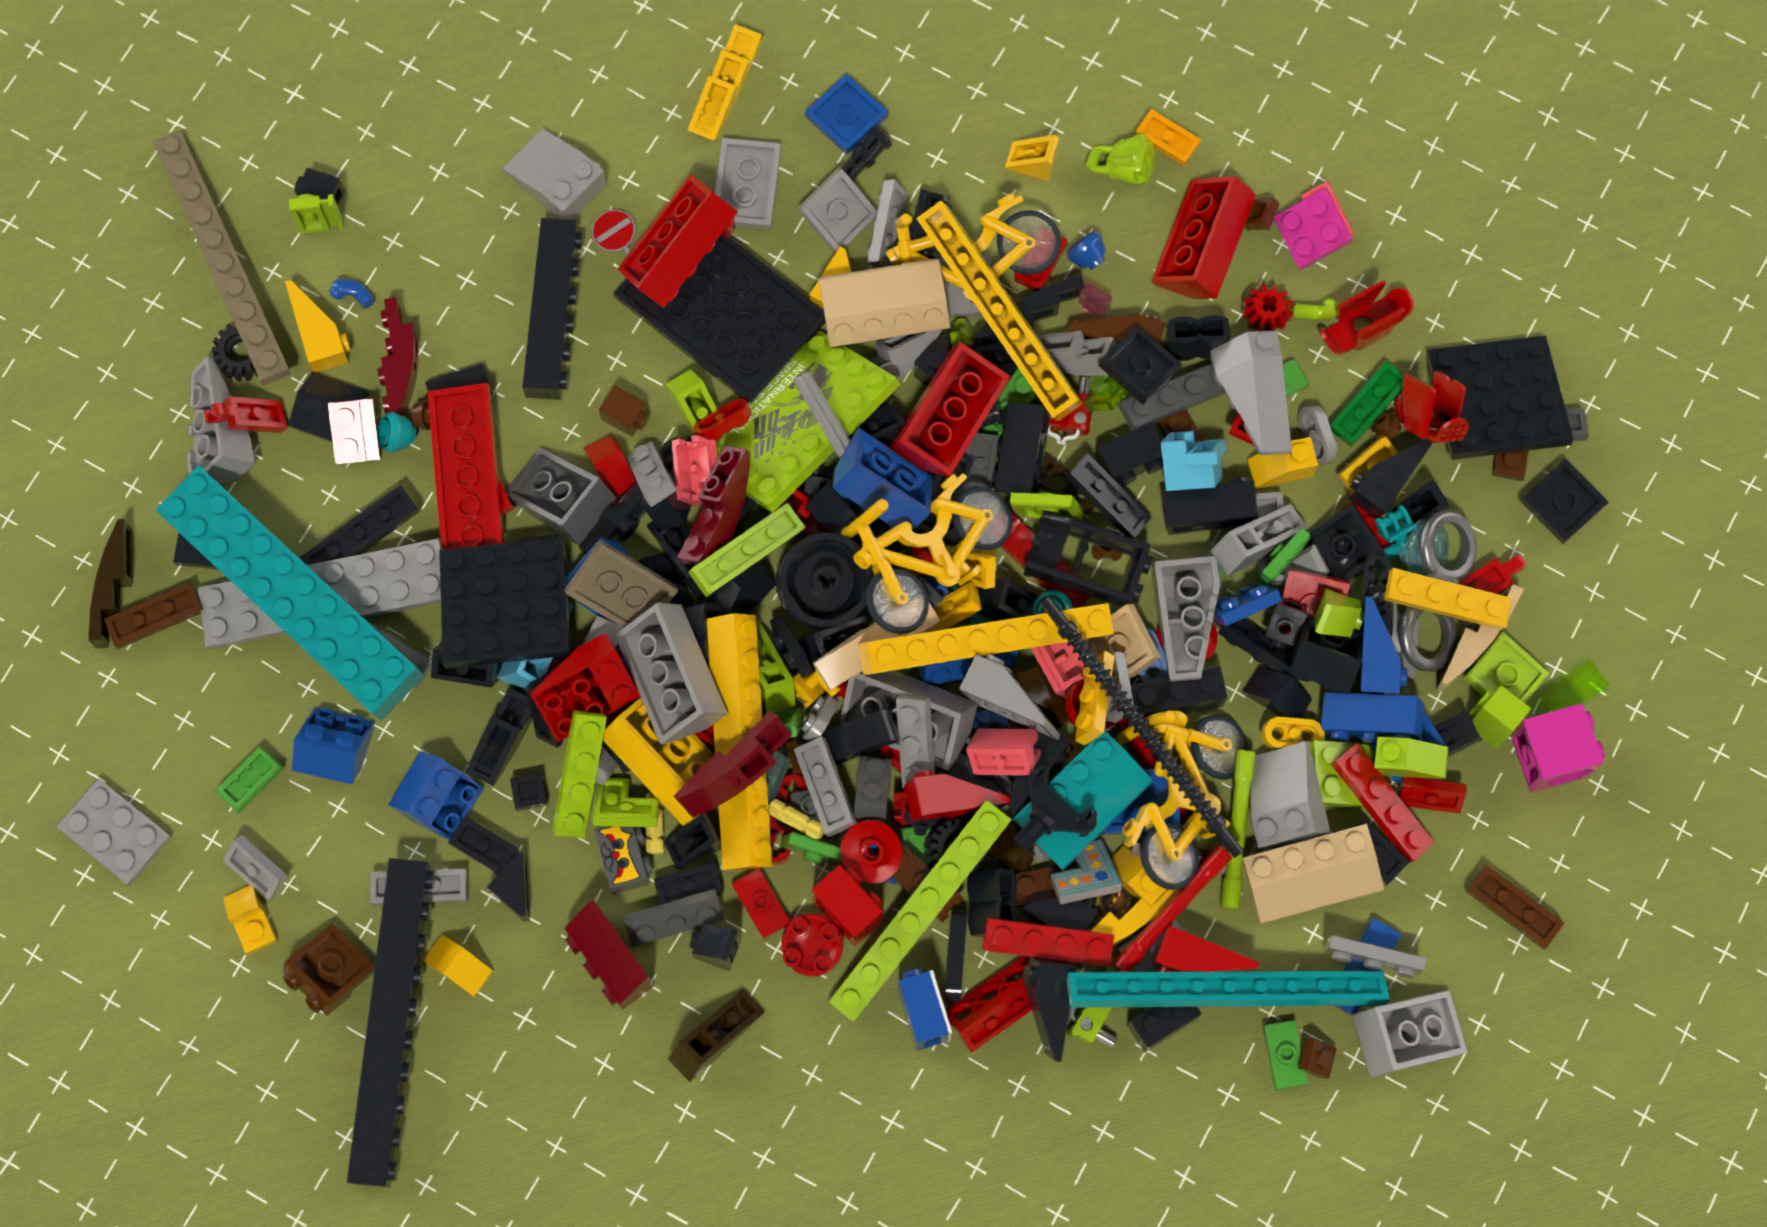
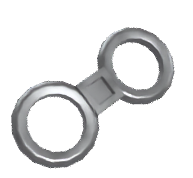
M1451 510L1437 512L1427 520L1420 534L1419 551L1422 563L1428 572L1427 577L1458 584L1473 567L1477 553L1475 532L1469 521L1459 512ZM1445 523H1450L1458 530L1463 543L1461 559L1452 570L1444 569L1437 561L1434 553L1435 535L1437 530ZM1409 607L1404 612L1399 627V642L1402 653L1408 663L1419 671L1433 672L1443 668L1452 658L1456 648L1457 629L1454 618L1433 613L1441 623L1443 639L1439 652L1434 657L1426 659L1419 654L1413 639L1417 618L1426 611Z

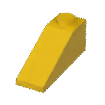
M292 280L285 281L306 356L313 372L316 373L349 363L346 352L351 351L346 333L340 335L336 324Z

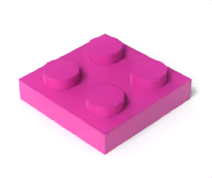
M1327 188L1322 189L1274 217L1289 251L1300 270L1354 242Z

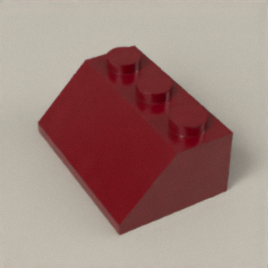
M591 900L566 925L565 930L569 936L564 940L575 955L581 951L587 962L583 966L591 978L595 980L599 977L606 987L601 991L612 1006L618 1003L623 1010L652 989L653 984L594 900Z

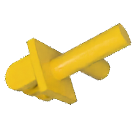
M817 670L804 678L799 673L793 678L796 691L795 696L797 698L801 697L806 702L804 704L806 708L823 692L826 691L833 697L841 690L839 686L828 690Z

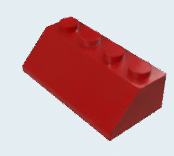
M690 174L617 270L638 290L664 308L668 302H671L677 296L679 288L684 281L695 273L698 263L705 254L711 252L722 232L732 225L738 211Z
M1236 176L1191 179L1151 282L1158 287L1192 299H1217L1256 194Z
M962 342L958 343L946 355L890 446V449L921 469L950 477L1011 376Z

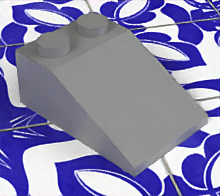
M545 129L536 134L502 168L505 174L557 219L573 220L607 187L603 169L583 152Z
M975 655L959 689L971 701L978 703V706L1028 728L1036 729L1038 732L1058 740L1061 734L1021 684L1011 675L1012 670L1004 666L1005 662L992 655H987L986 659Z
M1309 741L1255 756L1253 780L1250 789L1251 819L1258 848L1276 849L1331 833Z
M1449 990L1375 1007L1352 1015L1370 1078L1468 1053Z

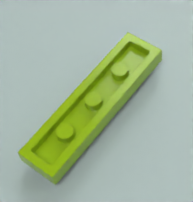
M786 503L697 564L688 573L703 594L708 597L802 532L806 527L790 505Z
M573 711L552 833L555 836L585 838L607 720V717L602 713Z

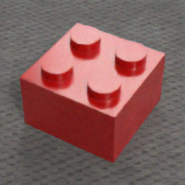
M839 864L811 890L812 902L839 927L843 936L856 947L883 923V903L872 891L867 894L860 885L861 879L851 868L845 871Z

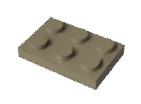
M599 540L565 587L567 595L622 627H626L656 603L669 604L678 592L677 585L602 540Z

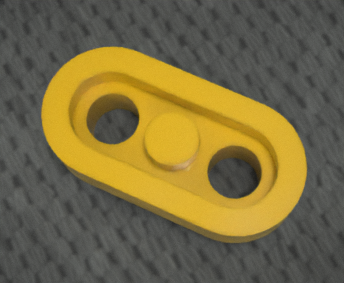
M1275 717L1264 723L1261 729V737L1269 748L1280 749L1304 742L1302 738L1303 731L1308 732L1310 736L1309 742L1313 740L1324 741L1325 732L1321 729V724L1315 720ZM1274 728L1280 733L1279 739H1275L1272 735Z

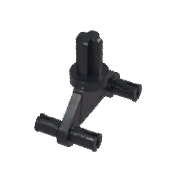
M1039 765L1029 775L1028 791L1030 792L1032 812L1029 814L1030 821L1014 837V842L1024 851H1028L1044 834L1050 835L1053 831L1080 833V837H1086L1097 825V811L1092 813L1094 809L1087 808L1083 813L1078 814L1047 786L1049 770L1047 768L1044 771L1046 767L1044 765Z

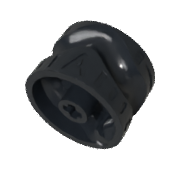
M829 532L810 535L796 543L786 552L776 572V593L784 611L798 623L816 629L831 628L855 618L867 605L866 593L873 579L872 566L868 569H862L854 561L853 556L861 547L845 536ZM821 577L828 578L826 586H823L822 582L819 581Z

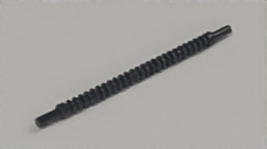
M1050 596L1043 600L1040 605L1059 628L1057 631L1062 639L1068 640L1067 646H1073L1072 652L1078 653V660L1085 662L1083 667L1090 668L1089 675L1094 674L1096 676L1094 681L1100 682V689L1107 691L1105 696L1112 697L1111 704L1116 703L1118 705L1117 711L1124 713L1123 719L1128 718V726L1133 725L1135 728L1133 732L1140 734L1139 740L1146 742L1144 747L1151 748L1150 755L1155 754L1157 756L1155 761L1163 764L1161 769L1168 771L1167 777H1173L1172 783L1178 784V791L1185 793L1183 798L1190 799L1189 806L1194 805L1196 807L1195 813L1202 815L1200 820L1207 822L1205 827L1211 834L1215 833L1233 858L1239 856L1244 850L1226 828V820L1222 815L1215 813L1217 811L1216 808L1210 807L1211 801L1204 799L1205 793H1199L1200 786H1194V779L1187 777L1189 772L1182 771L1183 764L1178 765L1176 763L1178 758L1171 756L1172 750L1165 748L1166 742H1160L1161 735H1155V728L1148 726L1150 721L1143 720L1144 713L1139 714L1137 712L1139 707L1132 705L1133 699L1126 697L1127 691H1121L1122 684H1116V677L1109 675L1111 670L1104 669L1105 662L1100 663L1098 660L1100 656L1093 654L1094 648L1087 646L1089 641L1082 640L1083 633H1077L1078 627L1074 621H1068Z

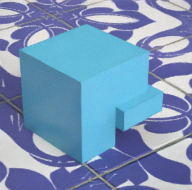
M1194 431L1170 432L1161 442L1166 491L1214 488L1222 479L1221 459L1227 452L1226 439L1195 442Z

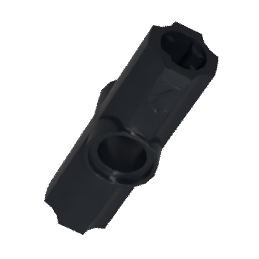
M637 481L618 503L613 502L605 509L599 518V524L578 546L584 555L588 553L600 537L619 543L620 541L625 542L636 531L640 523L639 520L646 513L640 505L643 493Z

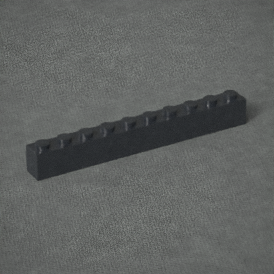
M389 858L347 1175V1183L390 1188L391 1181H396L399 1164L398 1161H394L395 1148L401 1147L403 1129L398 1128L399 1116L405 1115L407 1096L402 1095L404 1082H409L411 1063H406L408 1050H413L415 1042V1031L411 1030L412 1017L417 1018L419 1010V998H415L416 985L421 986L423 979V966H419L420 953H425L427 947V934H423L424 921L429 922L431 915V902H426L428 889L433 890L435 884V871L431 870V865L426 861Z

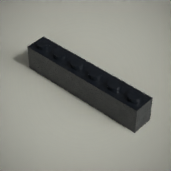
M541 218L522 384L526 398L562 400L563 390H568L569 372H565L566 361L570 362L572 357V344L568 343L569 333H574L575 315H571L572 305H577L578 287H574L575 277H580L581 260L577 259L578 249H583L584 232L579 231L577 220Z

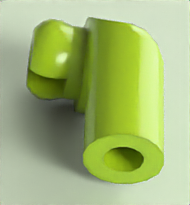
M1328 298L1323 300L1322 305L1296 303L1294 318L1332 320L1337 316L1338 302Z
M957 319L953 324L955 331H951L949 334L951 345L955 347L958 343L962 342L969 347L974 342V334L966 319Z

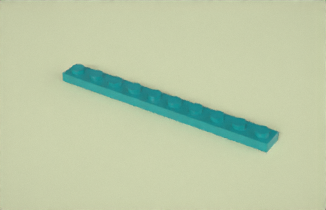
M1384 971L1069 972L1067 976L1070 1008L1387 1005L1389 1001Z

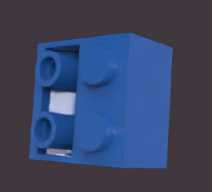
M314 708L294 738L292 771L353 784L363 767L375 721L367 720L357 715L350 716L337 713L327 708Z
M420 751L388 806L409 820L449 841L464 817H467L484 787L440 757Z

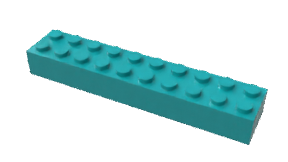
M199 465L155 509L380 721L425 676Z

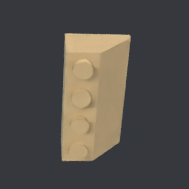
M939 258L818 278L830 347L950 328Z
M1367 824L1243 858V865L1261 924L1384 891L1375 849Z

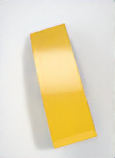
M736 24L734 25L726 48L721 51L712 76H708L687 129L689 132L716 141L749 73L762 42V34Z
M1167 890L1151 907L1141 898L1120 920L1109 912L1091 931L1114 934V947L1147 927L1179 890Z

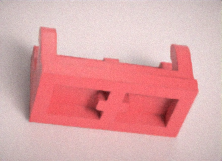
M691 436L692 442L682 439L673 440L672 451L677 500L694 506L703 505L698 496L718 460L716 440H709L701 436Z
M1067 642L1031 648L1057 695L1066 698V694L1077 682L1084 680L1083 665L1085 662L1078 660L1079 654L1072 652L1074 649L1072 645L1067 646Z
M978 729L966 748L973 774L1030 775L1034 771L1041 753L1040 749L1033 750L1038 738L1037 730Z

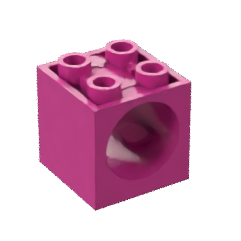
M1583 703L1524 719L1511 733L1510 737L1530 793L1589 777L1604 763L1605 752L1603 745L1599 740L1596 741L1592 730L1594 729L1593 717L1589 711H1585Z

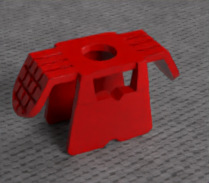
M1384 280L1341 303L1337 307L1338 323L1329 328H1321L1319 333L1329 349L1337 355H1342L1353 348L1356 351L1362 350L1386 337L1395 325L1401 323L1412 312L1414 300L1411 293L1404 287H1397L1392 289L1384 298L1374 303L1387 284ZM1364 317L1372 322L1371 325L1358 332L1354 327V322L1358 318Z
M1434 371L1433 387L1410 374H1404L1403 391L1398 394L1395 400L1397 417L1401 420L1400 423L1403 424L1406 430L1420 438H1427L1434 443L1454 442L1455 440L1463 441L1469 429L1467 420L1460 418L1466 391L1465 386L1456 380H1450L1449 376L1439 371ZM1442 413H1446L1447 416L1451 417V420L1445 424L1441 422Z

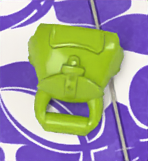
M1140 133L1125 140L1121 139L1113 146L1100 145L1093 147L1085 167L1090 172L1109 175L1111 179L1119 180L1125 184L1132 186L1144 185L1149 182L1155 165L1153 143L1144 134ZM1103 153L1109 154L1106 159V165L1098 166L1101 155Z

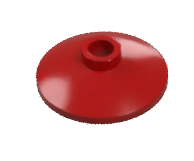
M877 820L858 822L847 830L841 842L840 853L845 868H851L862 882L874 884L886 881L897 872L901 865L903 857L901 841L896 832L883 822ZM871 844L879 847L878 855L871 852Z

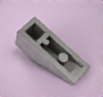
M1289 504L1228 532L1211 552L1216 556L1217 561L1229 576L1270 554L1280 543L1284 545L1289 542L1301 528L1307 530L1308 527L1294 507Z

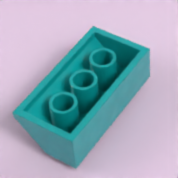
M1104 730L1102 735L1087 745L1047 785L1078 814L1083 813L1087 808H1093L1092 813L1097 811V825L1095 829L1086 837H1080V833L1053 831L1050 835L1044 834L1036 844L1064 870L1154 781L1127 751ZM1031 802L1013 818L1021 829L1030 821L1029 814L1032 812Z

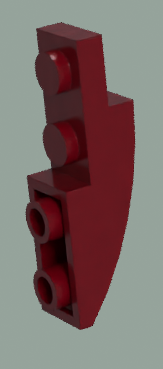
M396 297L384 299L385 310L380 311L383 327L389 328L390 337L385 338L388 356L381 357L382 368H377L380 385L386 387L387 396H382L385 414L395 412L404 416L411 401L417 379L418 340L413 323L403 324L399 303Z
M725 446L698 496L704 507L677 556L684 564L696 566L711 556L717 546L724 547L729 543L741 514L748 485L750 452L747 449Z
M769 711L726 755L718 751L673 797L692 818L725 803L749 787L776 763L772 755L792 736L791 732L777 715Z

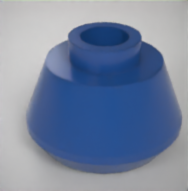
M1093 231L1081 238L1067 250V259L1082 269L1088 266L1092 270L1105 260L1102 255L1106 252L1102 235Z

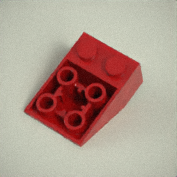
M606 632L575 649L530 693L557 743L569 737L573 711L602 713L607 716L641 697Z

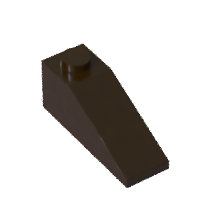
M742 989L680 1040L668 1060L691 1082L743 1035L765 1011Z

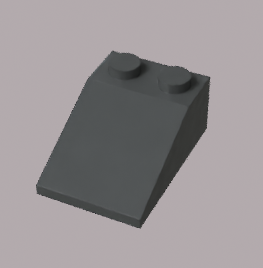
M541 447L506 489L509 498L514 504L560 536L577 545L583 542L598 523L605 509L616 500V497L600 478Z

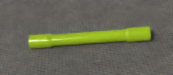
M1237 750L1230 833L1244 850L1250 787L1253 780L1256 753L1247 750ZM1244 852L1236 858L1232 856V860L1226 866L1221 908L1240 909Z

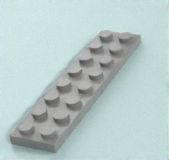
M439 538L307 565L363 618L441 602L439 550L443 549ZM231 581L197 588L199 601L203 609L201 617L205 646L209 650L287 634Z

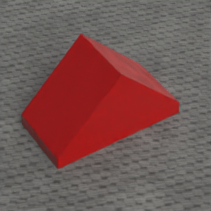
M611 435L583 448L598 478L602 480L616 498L626 494L636 481L622 450Z

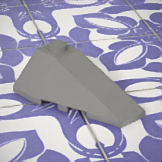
M1277 331L1246 332L1212 349L1210 357L1215 380L1219 387L1223 386L1230 398L1229 403L1231 407L1238 411L1244 421L1243 427L1260 455L1291 454L1292 448L1283 361Z
M206 356L191 372L190 407L195 409L193 424L189 426L188 435L193 436L194 439L193 452L187 453L188 473L190 474L199 465L221 484L240 479L255 464V454L248 431L230 430L228 421L215 424L206 423L203 411L213 410V403H224L223 401L231 396L213 357Z
M1216 556L1156 561L1152 570V581L1169 682L1201 679L1220 589Z

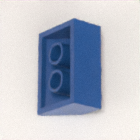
M858 428L834 470L833 489L842 497L849 498L860 505L864 511L868 510L881 499L886 500L889 507L878 518L886 522L891 529L907 521L912 525L913 531L930 514L933 476Z

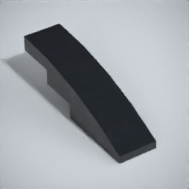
M1082 275L1049 285L1015 303L1032 329L1034 328L1035 321L1058 315L1059 303L1083 297L1085 284ZM988 323L974 333L975 348L1001 343Z

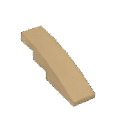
M1514 584L1505 595L1511 597L1508 619L1524 591L1523 588ZM1480 624L1476 632L1465 628L1458 639L1452 658L1449 660L1436 690L1443 692L1461 677L1486 651L1500 632V629Z
M920 595L898 610L888 613L882 619L896 627L913 625L921 614L922 602ZM929 603L925 621L919 628L910 633H891L881 628L875 622L868 628L858 631L813 662V665L828 690H831L862 672L858 644L920 634L939 622L940 619Z

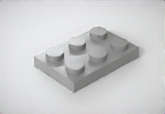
M722 138L715 193L738 211L734 217V227L771 230L781 143Z
M99 778L56 826L129 886L134 883L172 838Z

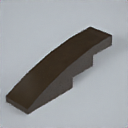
M125 519L117 520L105 546L95 578L90 605L88 641L96 649L109 648L108 628L104 619L120 612V587L132 586L131 527Z

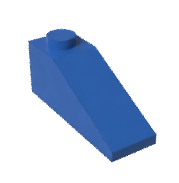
M1365 597L1361 691L1400 693V687L1407 686V668H1401L1402 661L1374 598Z

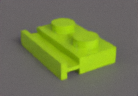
M303 194L297 198L289 199V210L300 234L330 231L331 226H338L339 230L344 229L343 218L333 194L328 195V199L322 200L319 196Z

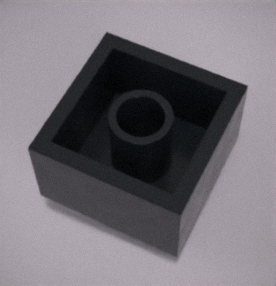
M1307 615L1295 647H1292L1289 673L1301 681H1313L1324 685L1326 689L1332 692L1341 691L1349 694L1362 663L1364 635L1353 632L1351 637L1316 633L1315 618Z

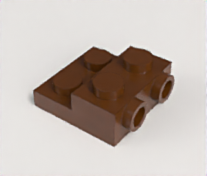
M331 923L285 961L282 973L284 974L283 980L291 990L296 991L300 989L307 996L305 1002L313 1012L319 1013L322 1011L328 1016L351 996V992L374 973L375 964Z

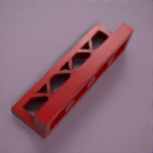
M1029 956L1020 957L963 997L960 1003H955L945 1010L949 1023L958 1032L964 1045L971 1053L1032 1011L1023 977L1017 982H1009L1010 978L1014 975L1024 973L1026 965H1029ZM990 992H998L997 996L993 999L983 1001L984 997ZM971 1010V1014L960 1022L955 1018L963 1011Z

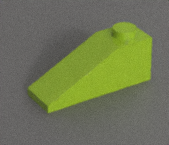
M756 619L761 705L765 714L769 711L777 713L795 707L794 680L760 620Z

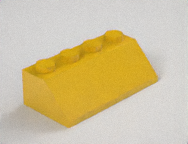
M640 697L605 729L603 741L653 795L659 799L680 824L685 827L698 816L692 818L673 796L714 754L695 734L667 744H660Z

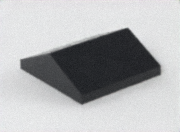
M311 372L297 392L288 426L333 442L328 403L366 399L368 391Z
M1353 503L1309 533L1310 539L1307 547L1313 544L1318 547L1330 571L1327 574L1328 577L1351 581L1364 573V566L1369 558L1375 555H1387Z

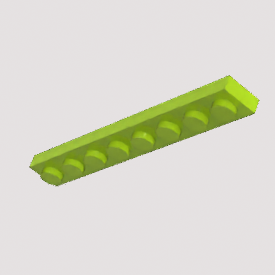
M988 800L983 803L830 999L829 1003L851 1021L854 1022L1010 823L1012 819Z

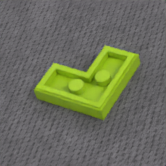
M609 778L604 786L598 783L593 812V826L657 827L659 799L629 798L630 779Z

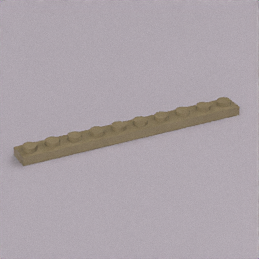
M181 130L153 141L262 386L290 375V370Z

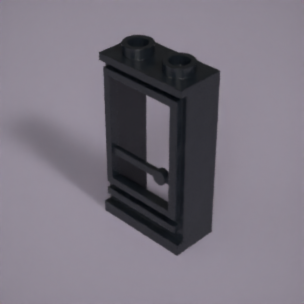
M1044 510L1038 534L1035 536L1032 551L1025 564L1023 575L1032 576L1123 607L1126 604H1132V601L1139 602L1144 585L1139 584L1142 573L1148 575L1154 557L1148 555L1151 545ZM1068 536L1084 541L1080 545V554L1072 575L1056 570ZM1088 543L1134 557L1122 592L1077 577L1084 554L1089 550Z

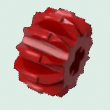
M1265 283L1260 285L1259 291L1252 288L1249 291V297L1244 298L1242 304L1245 307L1242 317L1249 319L1247 323L1248 328L1258 326L1257 331H1264V329L1276 331V328L1283 331L1287 325L1286 321H1291L1293 313L1290 311L1293 307V301L1286 300L1288 296L1287 290L1278 293L1277 284L1273 285L1271 290H1268ZM1267 307H1270L1273 311L1270 312V309H1268V312H1266L1265 310H1267Z

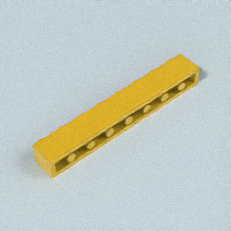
M940 201L916 218L1052 418L1060 421L1081 406L1083 402L950 208L943 201Z
M1109 603L1061 611L1068 621H1074L1078 627L1077 633H1083L1082 639L1114 634ZM1044 613L858 644L863 675H870L972 658L975 655L985 656L1068 642V640L1062 639L1057 633L1059 628L1049 615Z
M733 613L707 619L710 673L728 713L713 724L715 754L719 751L726 755L762 719L756 615ZM766 773L742 792L719 805L723 870H750L772 867Z

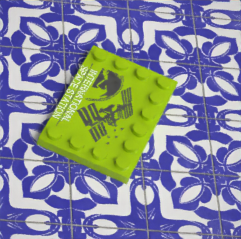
M821 331L792 358L751 404L748 403L752 410L748 422L739 428H733L726 432L716 442L718 457L725 446L744 448L750 452V469L746 495L772 513L835 451L796 386L794 378L804 371L811 373L848 437L900 386L895 376L846 346L830 347L828 336Z

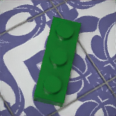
M1386 361L1330 424L1332 433L1352 448L1403 390L1404 374Z

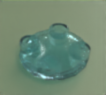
M1419 520L1416 523V529L1410 535L1407 545H1404L1400 550V560L1407 564L1409 572L1427 576L1428 572L1421 560L1419 544L1420 534L1427 520ZM1442 525L1437 530L1434 538V553L1437 561L1444 568L1448 559L1450 544L1448 534Z

